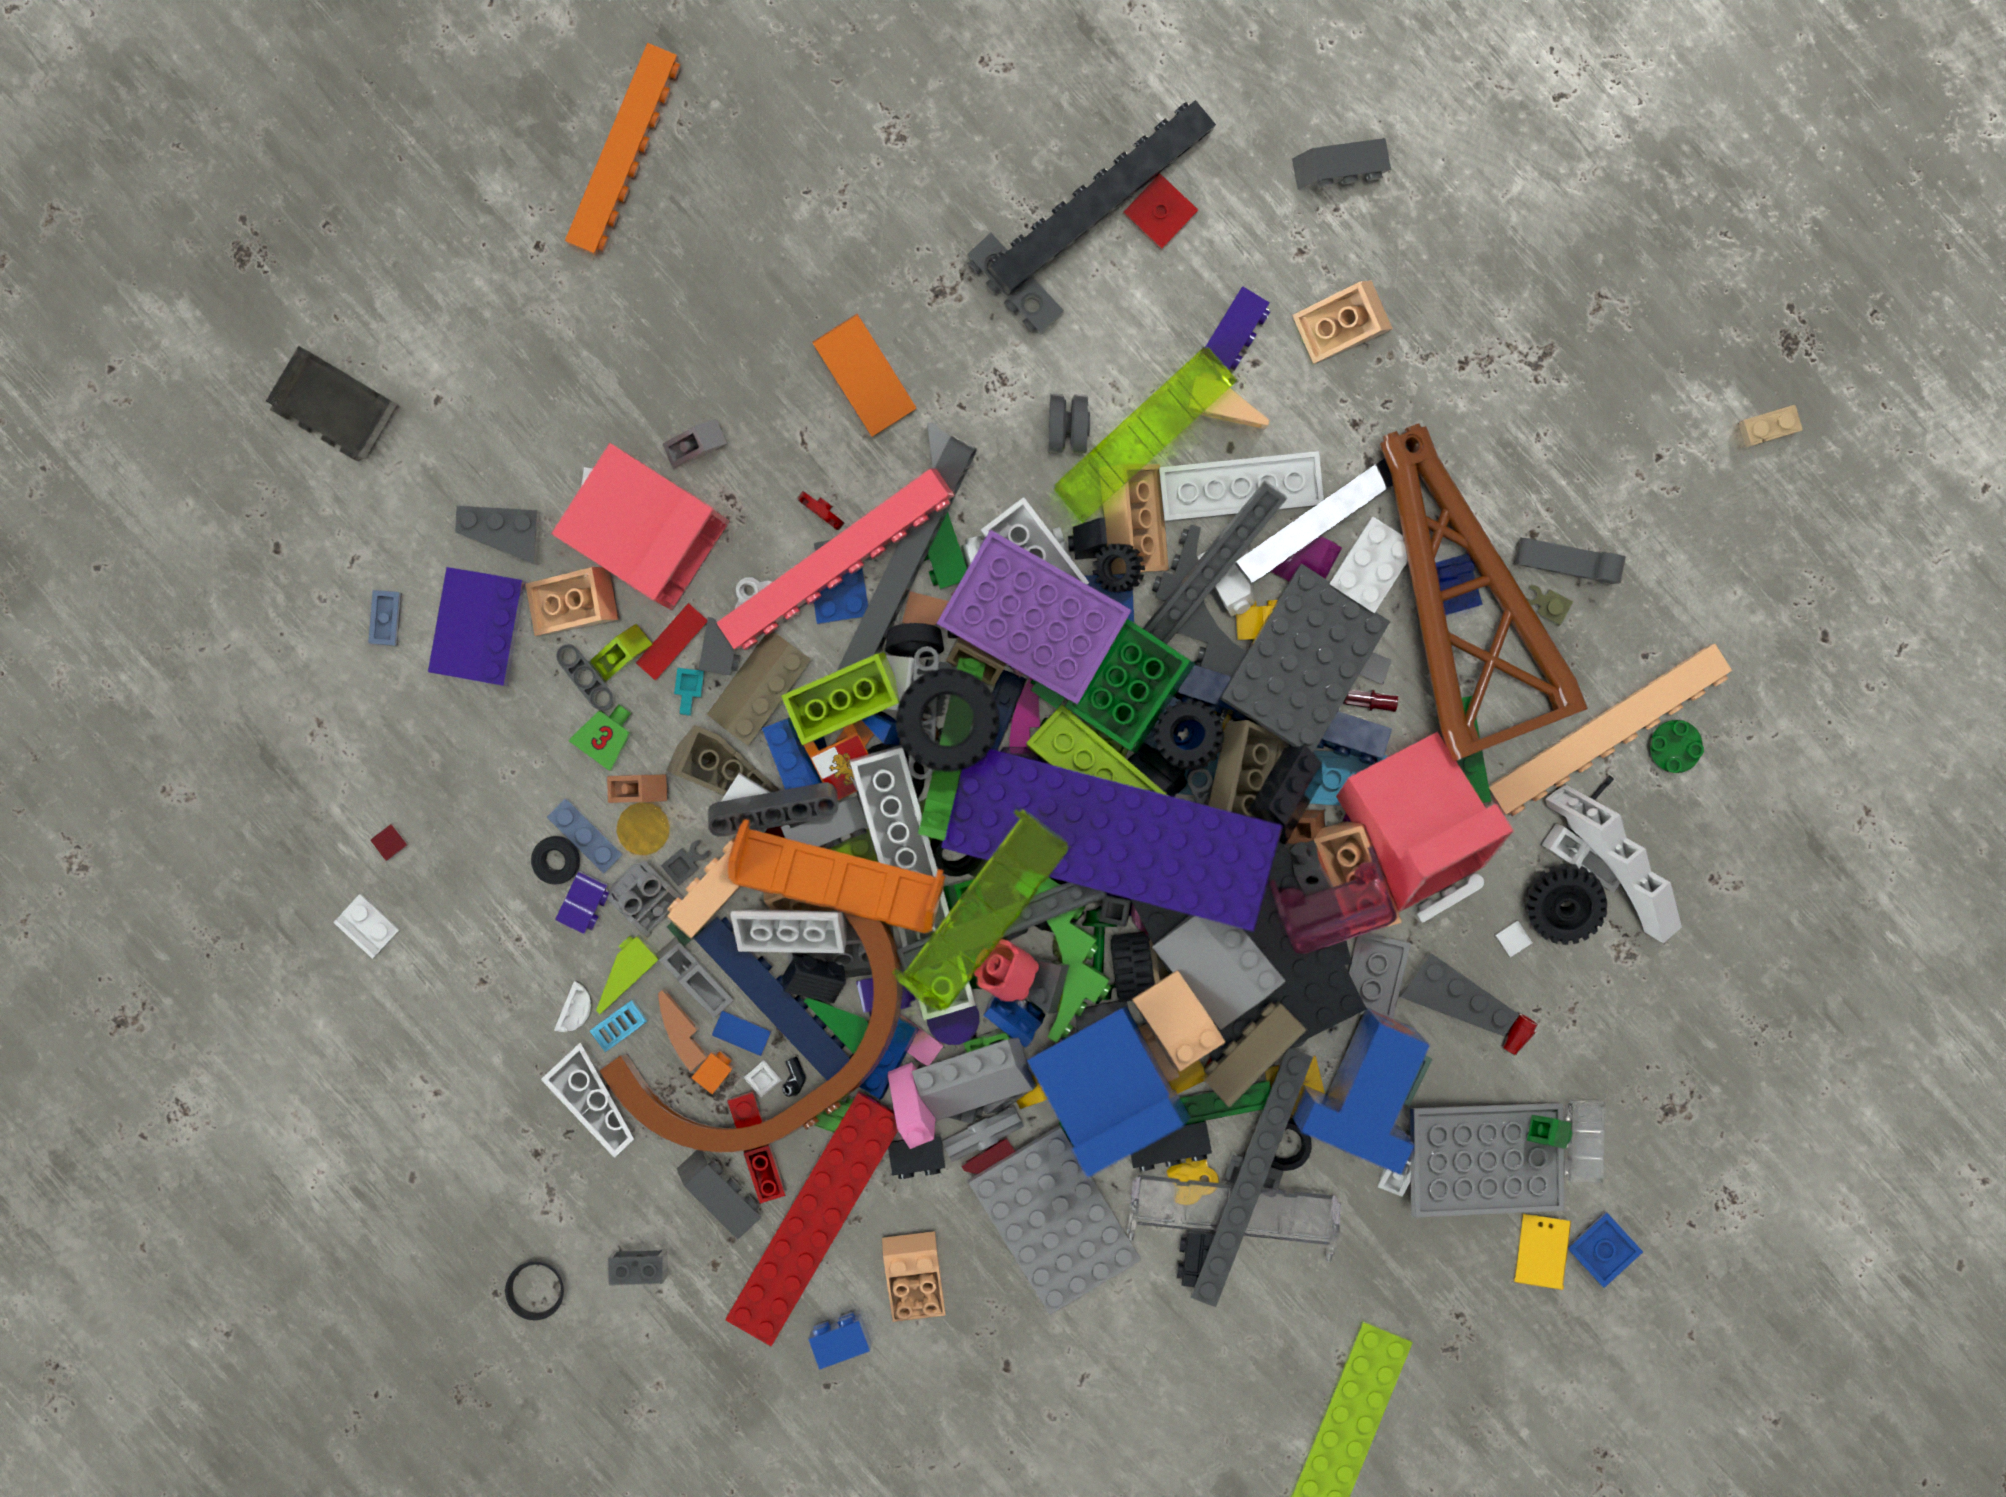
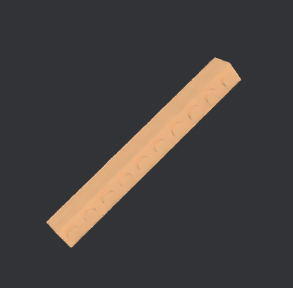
M1716 644L1708 645L1490 784V795L1504 815L1508 813L1511 816L1516 815L1525 809L1524 803L1528 800L1533 799L1535 802L1548 794L1547 788L1554 784L1556 787L1563 785L1570 780L1568 775L1576 770L1579 773L1585 771L1593 765L1591 760L1599 755L1602 759L1615 751L1613 746L1623 741L1624 744L1632 741L1638 737L1636 732L1644 726L1647 730L1661 722L1659 717L1666 712L1669 715L1676 713L1683 708L1681 703L1688 698L1694 701L1706 693L1704 688L1713 683L1716 687L1728 679L1726 674L1731 672L1732 669Z

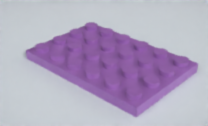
M990 530L936 624L1078 704L1131 610Z

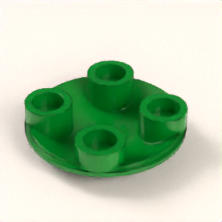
M1670 720L1661 724L1654 731L1650 741V753L1654 762L1661 769L1671 773L1688 771L1697 764L1704 753L1699 731L1692 724L1683 720Z

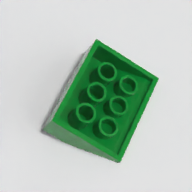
M1127 618L1079 703L1076 704L1068 700L1065 707L1128 750L1137 753L1159 720V715L1164 712L1196 663Z

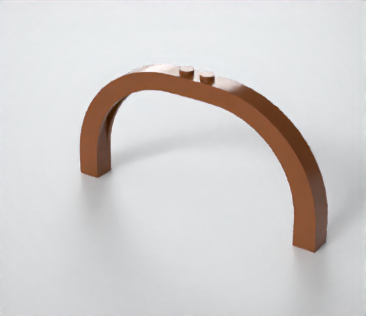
M844 913L864 945L872 970L874 998L868 1028L857 1051L836 1075L774 1118L758 1125L744 1128L712 1127L690 1120L675 1112L661 1101L645 1082L628 1055L619 1056L599 1070L622 1105L640 1123L659 1136L688 1148L709 1152L750 1150L786 1138L803 1127L808 1130L819 1122L818 1116L824 1112L829 1115L840 1108L839 1102L856 1090L872 1074L886 1053L895 1033L901 1011L902 971L900 959L896 951V943L888 924L884 921H875Z

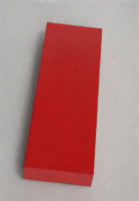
M688 603L637 660L636 664L656 681L707 624L708 619Z

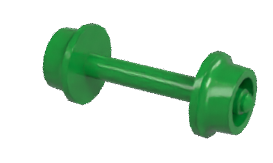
M1099 906L1096 910L1086 911V920L1082 922V926L1094 927V936L1097 938L1094 944L1098 946V949L1094 953L1093 968L1104 974L1105 927H1117V925L1099 922L1102 906ZM1107 983L1111 988L1103 1000H1111L1112 990L1116 988V984ZM1098 998L1095 1003L1099 1004L1101 999Z

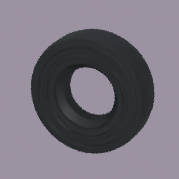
M550 836L543 839L535 846L531 855V865L534 873L540 880L548 884L555 885L567 882L576 874L580 864V856L576 846L570 840L561 836ZM556 850L563 854L565 865L562 869L553 870L547 865L546 855L549 851Z

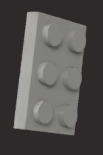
M1370 933L1357 935L1351 958L1352 964H1350L1348 972L1367 1008L1392 1019L1394 1018L1411 943Z

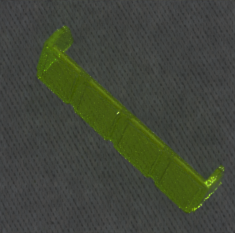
M1203 347L1054 484L1055 492L1082 523L1087 522L1099 507L1123 487L1231 386H1235L1240 380L1210 347Z
M1017 808L1013 813L1020 820L904 972L895 968L892 972L895 978L915 997L932 1008L942 1011V1009L946 1010L951 1006L970 981L975 970L982 965L1004 936L1006 929L1014 923L1036 894L1041 883L1046 881L1068 852L1069 846H1067V841L1023 809L1021 811Z

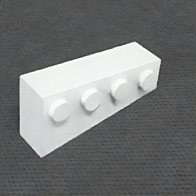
M579 1043L541 1080L615 1158L634 1138L582 1044Z

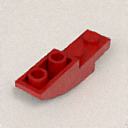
M753 1091L727 1100L736 1128L750 1127L764 1122ZM771 1144L743 1150L759 1203L785 1196Z

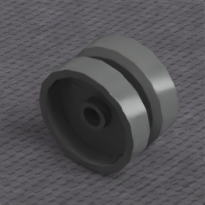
M1050 394L1049 452L1062 453L1065 449L1066 436H1070V449L1073 453L1087 452V436H1090V412H1088L1087 394H1074L1071 401V411H1066V397L1064 394Z

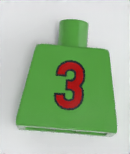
M620 704L617 705L610 716L599 710L569 739V742L607 770L612 771L631 735V732L623 726L631 712Z

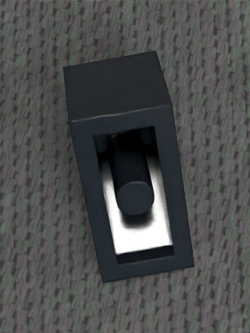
M1105 517L1073 527V535L1068 536L1069 552L1074 551L1075 560L1097 558L1095 555L1102 553L1100 549L1104 546L1107 547Z

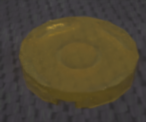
M639 802L630 805L621 813L617 823V835L620 843L626 850L636 855H649L659 851L666 844L670 835V823L667 815L660 807L652 803Z

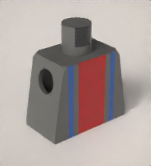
M1313 840L1306 843H1296L1290 850L1295 877L1307 901H1313L1317 905L1336 898L1333 885L1316 843ZM1312 876L1318 877L1319 880L1317 883L1313 884L1312 881H1314V879Z

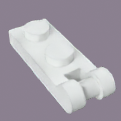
M1473 873L1466 877L1465 883L1456 888L1454 884L1441 891L1442 897L1433 901L1430 898L1418 905L1420 910L1415 912L1418 920L1424 923L1480 890L1484 885L1483 877Z

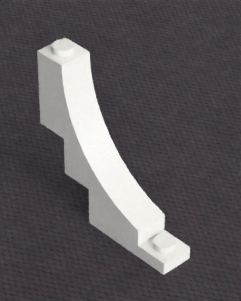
M1566 784L1561 785L1545 799L1547 807L1565 816L1568 827L1601 857L1617 877L1631 899L1645 933L1664 943L1682 928L1671 882L1653 873L1646 849L1626 838L1620 814Z

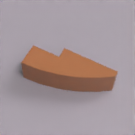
M663 989L658 993L665 1029L678 1056L691 1072L708 1057L706 1052L691 1036L699 1028L668 992Z

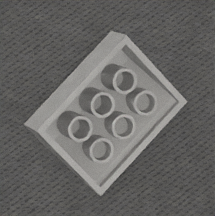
M1189 915L1152 946L1172 972L1179 971L1207 1014L1220 1030L1261 1002L1285 982L1283 977L1244 930L1231 925Z

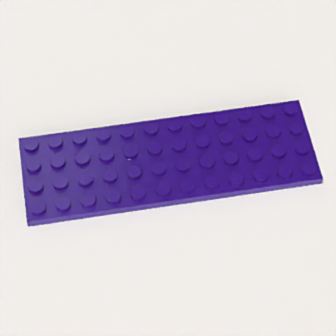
M990 749L982 760L969 768L963 769L961 772L945 840H943L941 848L1254 932L1283 826Z

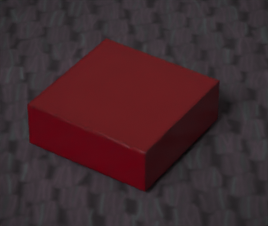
M393 824L387 826L370 840L386 861L408 846V843Z

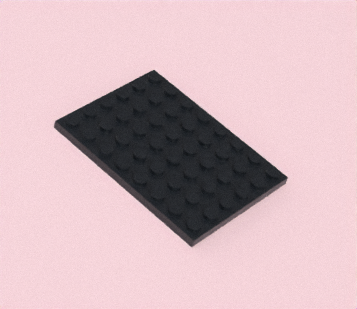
M1278 841L1255 931L1243 930L1283 977L1285 982L1265 999L1221 1030L1215 1024L1225 1043L1208 1053L1212 1061L1218 1062L1225 1055L1222 1052L1224 1048L1233 1040L1237 1043L1243 1036L1241 1033L1243 1029L1252 1021L1256 1023L1262 1017L1261 1011L1271 1002L1275 1004L1279 1001L1306 1029L1290 1048L1367 1009L1314 902L1307 901L1295 877L1292 858L1285 844H1281ZM1131 899L1153 944L1157 943L1190 915ZM1162 960L1168 974H1172L1171 969Z

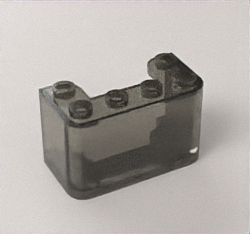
M300 346L296 349L266 399V402L272 405L271 411L289 420L290 416L300 421L297 426L309 433L316 430L322 434V441L332 447H335L336 444L342 446L339 451L358 461L359 457L365 459L397 405L395 402Z

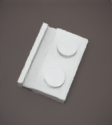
M359 894L333 922L372 959L400 931L396 925L362 894Z

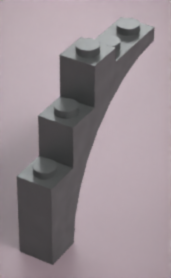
M1191 524L1189 529L1183 528L1179 544H1182L1183 548L1180 555L1175 554L1170 568L1175 570L1174 575L1163 572L1162 577L1156 576L1152 591L1156 592V599L1166 601L1196 564L1197 544L1201 527ZM1204 600L1177 631V634L1207 643L1206 648H1200L1196 662L1200 663V667L1232 677L1247 653L1233 643L1218 627L1207 610Z

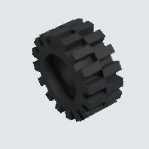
M1108 544V547L1104 546L1100 549L1102 553L1095 555L1098 561H1093L1092 565L1097 566V570L1092 571L1093 575H1098L1095 581L1102 583L1101 588L1108 589L1109 592H1125L1133 590V587H1137L1140 584L1137 580L1143 579L1144 575L1140 574V571L1145 570V566L1140 565V562L1144 561L1143 556H1138L1140 553L1138 549H1133L1134 546L1125 544ZM1118 557L1122 558L1126 563V573L1121 578H1116L1111 570L1113 560Z

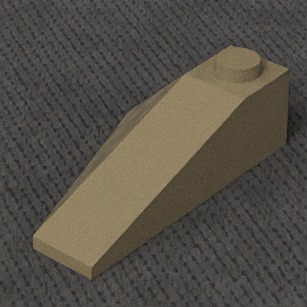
M694 725L677 745L667 768V771L722 795H725L738 773H741L769 792L780 791L720 735L697 725Z

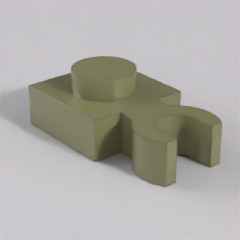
M1529 585L1528 588L1535 592L1536 597L1533 600L1528 598L1527 600L1530 605L1536 604L1539 606L1536 613L1560 626L1573 601L1550 589L1546 595H1543L1538 586Z

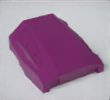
M1321 536L1273 569L1271 573L1290 581L1298 565L1302 563L1326 579L1342 547Z

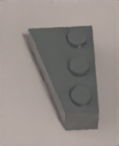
M1386 138L1311 148L1292 158L1298 190L1316 186L1318 188L1328 187L1337 182L1350 184L1358 182L1359 178L1365 177L1367 181L1383 178V173L1391 170Z

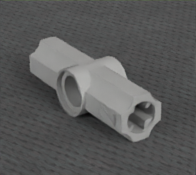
M1012 1106L989 1118L987 1116L977 1120L974 1124L968 1125L967 1129L943 1140L942 1143L953 1162L976 1150L981 1151L1000 1141V1138L1024 1127V1124L1015 1106Z

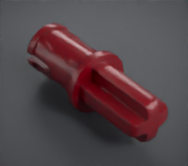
M1350 690L1344 700V704L1368 708V711L1380 709L1396 712L1398 695L1375 693V690L1370 692Z

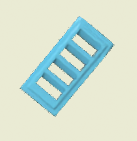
M632 999L591 1029L590 1033L604 1052H606L649 1020ZM626 1010L631 1012L637 1021L636 1024L633 1025L625 1014ZM619 1015L629 1027L626 1031L616 1019ZM612 1022L621 1035L616 1037L608 1024ZM604 1028L612 1039L610 1043H607L599 1032L600 1029Z

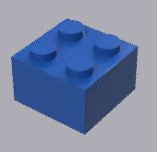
M854 1312L840 1316L837 1323L829 1325V1322L826 1321L815 1325L808 1339L819 1370L870 1352L872 1345L861 1314L855 1316Z

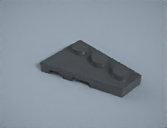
M1034 958L1038 962L1039 968L1026 998L1048 1014L1056 1013L1069 965L1053 963V961L1047 959L1040 960Z

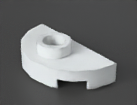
M577 981L573 982L554 1031L568 1032L576 1030L586 1022L590 1015L592 1006L590 995L585 987Z

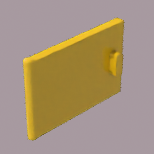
M1523 1214L1515 1283L1559 1290L1564 1289L1571 1228L1570 1220Z

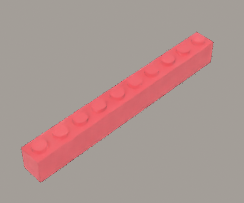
M930 468L716 622L733 649L743 648L747 650L758 642L756 639L763 633L768 635L779 627L777 624L783 618L789 620L800 612L799 607L807 602L809 605L822 596L820 592L825 588L832 589L843 581L841 577L846 573L850 572L853 574L864 566V560L870 556L873 559L886 550L884 548L885 545L891 541L896 543L907 535V529L913 525L917 528L929 519L928 514L934 510L940 512L950 505L949 499L955 495L939 471Z

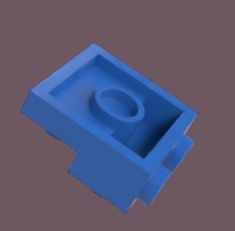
M992 995L983 1016L1012 1038L1019 1037L1021 1045L1027 1048L1032 1042L1036 1030L1043 1023L1046 1014L1043 1012V1009L1027 999L1006 1002Z

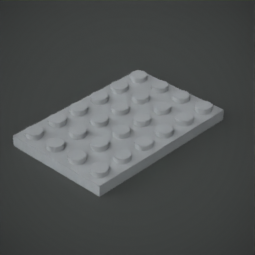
M1542 1103L1410 1108V1140L1414 1144L1411 1152V1216L1437 1217L1564 1211V1149L1526 1141L1531 1116L1538 1115L1563 1120V1104Z
M1060 1125L968 1180L969 1185L1049 1315L1141 1261L1140 1256L1092 1177L1087 1178L1072 1151L1073 1146Z

